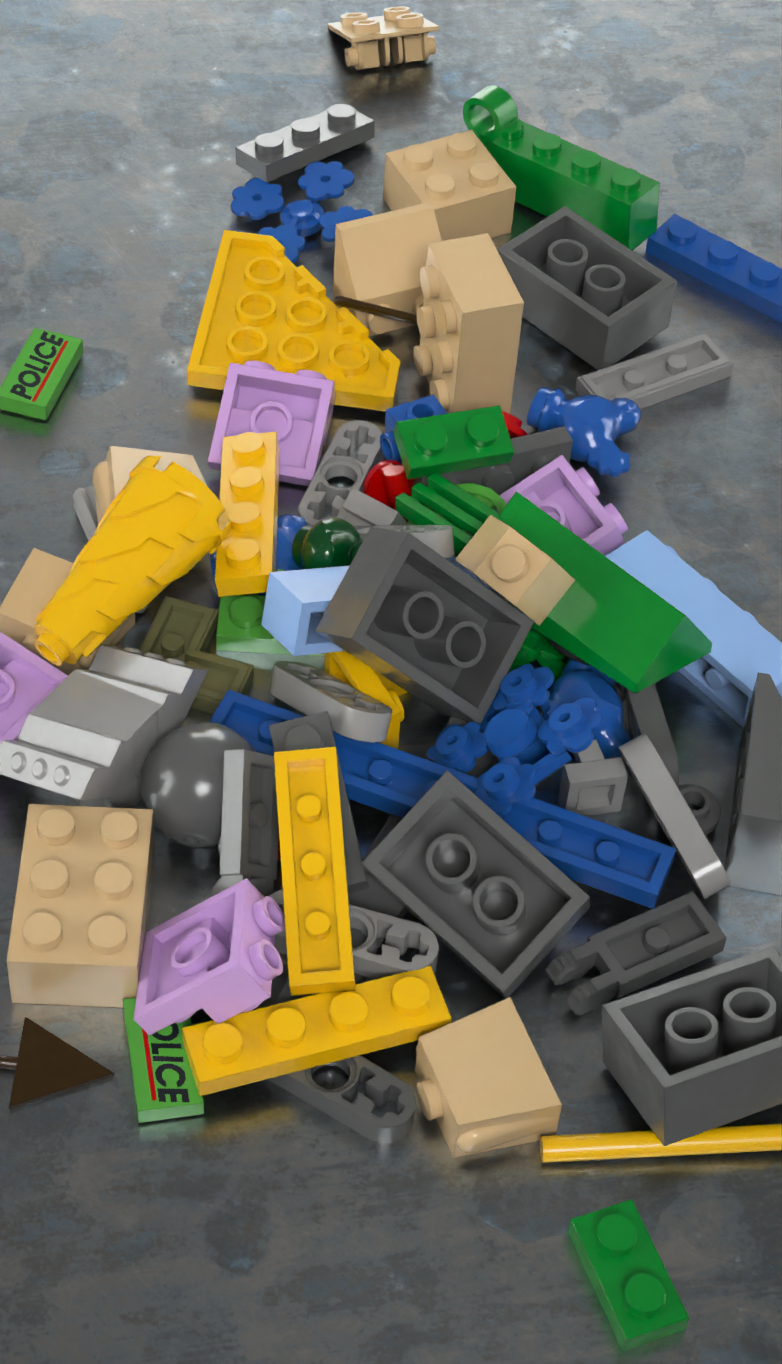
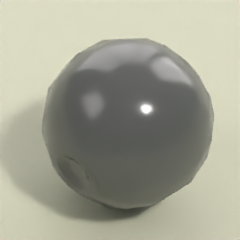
M198 722L173 729L151 749L141 770V797L145 808L153 809L154 825L172 841L194 848H210L218 845L222 824L224 751L247 749L256 752L255 748L233 729L218 723Z

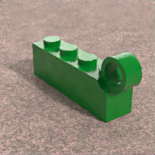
M487 86L465 102L463 106L464 122L468 130H472L516 186L515 202L547 217L566 206L630 250H634L657 231L660 182L642 175L634 169L606 159L596 152L568 142L555 134L548 133L523 122L518 118V111L514 100L499 86Z

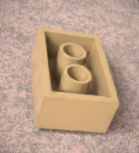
M489 233L428 243L426 266L420 268V285L424 295L423 306L418 307L416 313L417 325L421 334L420 345L415 346L413 351L417 373L419 376H426L430 385V395H435L447 413L500 405L501 411L510 414L524 301Z
M44 804L28 805L6 961L12 1003L123 1008V999L135 998L137 996L144 937L148 928L155 857L153 809Z

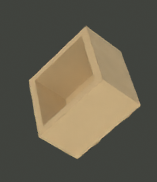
M472 130L386 153L383 200L391 211L430 202L435 211L442 241L489 233L490 237L494 238L511 233L516 186Z

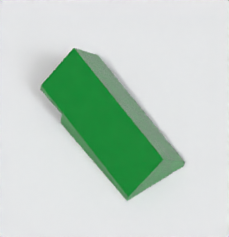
M517 491L497 519L513 528L551 557L576 580L540 626L535 622L533 623V629L635 694L711 653L712 642L685 614Z

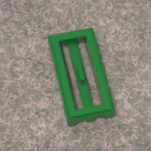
M435 472L427 477L428 486L419 482L412 487L411 497L404 492L397 496L396 511L415 525L452 526L454 551L460 554L472 539L463 529L474 536L490 515L498 518L500 513ZM425 505H427L428 507L432 508L433 510L444 516L446 520L438 514H436L435 512L428 509L427 507H425Z

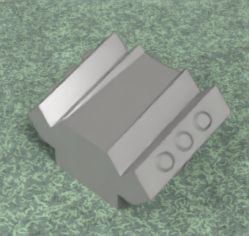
M100 645L89 670L75 669L28 714L16 740L1 741L0 775L66 795L78 802L79 806L133 808L142 799L141 770L151 749L173 729L183 727L184 720L208 670L186 665L179 659H163L160 654L150 652L144 654L140 649L132 647L121 648L118 646Z

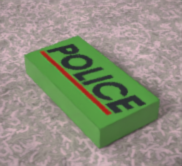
M34 327L0 387V409L47 420L84 353L83 339Z
M136 997L123 999V1012L138 1123L204 1114L203 1096H199L182 1041V1028L192 1025L191 1017L181 1023H173L149 1036L133 1020Z

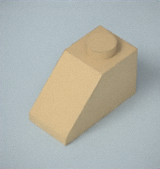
M492 515L487 518L455 559L539 626L576 581L551 557L513 528Z

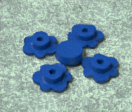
M338 161L329 162L327 165L323 162L308 164L305 167V175L298 179L299 187L306 190L308 199L293 201L285 207L284 199L281 196L282 187L278 184L269 185L268 182L260 178H253L246 183L245 187H237L232 191L234 200L231 203V210L237 216L248 215L254 220H260L269 214L281 211L280 218L283 225L275 229L264 227L259 231V234L273 236L285 247V256L292 263L298 260V251L303 250L306 246L303 237L313 235L322 228L323 240L334 242L336 224L373 215L367 209L354 210L349 205L341 206L337 212L324 213L322 206L315 202L340 198L344 195V189L354 184V174L350 170L343 169L342 163Z
M524 664L518 669L509 672L502 679L496 694L497 697L492 702V707L498 714L488 722L484 733L477 722H470L464 727L458 724L449 725L439 733L436 744L428 749L426 756L429 761L462 773L472 770L476 765V759L485 755L488 750L493 755L504 758L478 778L477 785L480 789L475 792V795L498 816H504L511 811L513 806H521L529 802L536 791L532 781L535 779L537 772L533 765H522L518 758L511 756H516L525 750L533 742L536 734L542 743L547 744V749L553 755H559L566 750L573 753L581 752L591 745L594 739L593 732L602 728L604 719L598 713L596 702L592 698L584 697L576 700L574 703H562L556 706L549 719L542 722L537 730V724L529 714L534 706H540L547 702L550 697L547 689L553 684L555 677L548 667L535 669L531 664Z

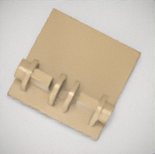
M410 7L386 8L383 10L384 16L368 18L367 13L363 12L347 13L340 16L341 22L327 24L328 29L351 42L352 47L345 48V61L348 67L355 66L357 70L380 67V62L382 66H389V38L392 57L396 65L402 64L403 61L407 63L428 60L429 55L436 54L435 38L428 36V32L439 31V26L423 18V14L410 12Z

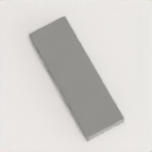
M703 333L577 377L575 391L579 396L598 395L611 401L614 398H627L634 401L640 409L731 377L733 363L709 335Z

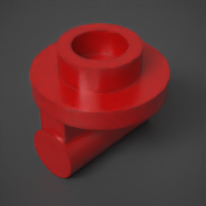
M385 460L375 465L369 471L364 481L363 493L396 510V497L403 492L411 497L414 479L407 480L401 462Z

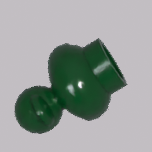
M337 517L322 518L315 525H305L297 532L292 544L293 559L297 566L302 569L350 566L365 538L361 539L357 529L343 519Z

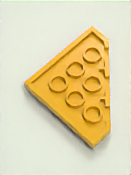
M224 230L187 368V385L224 390L230 363L244 365L247 361H260L273 366L276 371L296 374L299 370H311L323 374L327 380H332L335 383L336 398L334 405L385 412L386 409L394 407L400 375V360L389 349L382 351L369 338V330L347 308L342 307L339 309L326 296V288L303 265L296 267L285 256V247L273 236Z

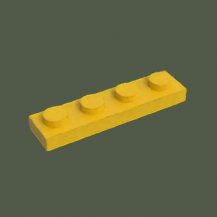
M247 432L237 436L223 437L219 501L226 510L219 517L218 524L221 526L223 522L228 523L231 520V532L216 549L215 583L218 597L267 592L269 572H276L280 454L277 432Z
M336 747L274 752L288 976L291 996L356 990Z
M427 966L419 970H411L355 984L356 990L319 993L239 1013L219 1024L211 1020L183 1027L182 1041L199 1096L417 1041L420 1036L450 1024L452 1018L432 967Z

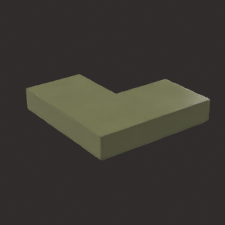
M165 596L142 642L141 652L144 654L147 652L160 654L163 659H179L186 665L208 670L190 707L192 709L214 714L228 689L246 695L254 678V665L205 652L217 628L219 610Z

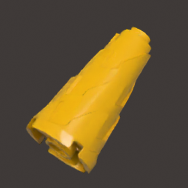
M157 455L144 457L129 473L130 479L107 508L95 533L77 556L69 575L35 619L37 624L34 627L38 638L34 641V646L44 658L58 666H61L64 662L76 664L83 655L88 658L133 613L144 609L171 582L187 574L207 553L212 555L231 532V520L228 523L223 522L221 526L217 522L226 509L216 495L193 473L174 461L165 471H161L155 468L162 457Z

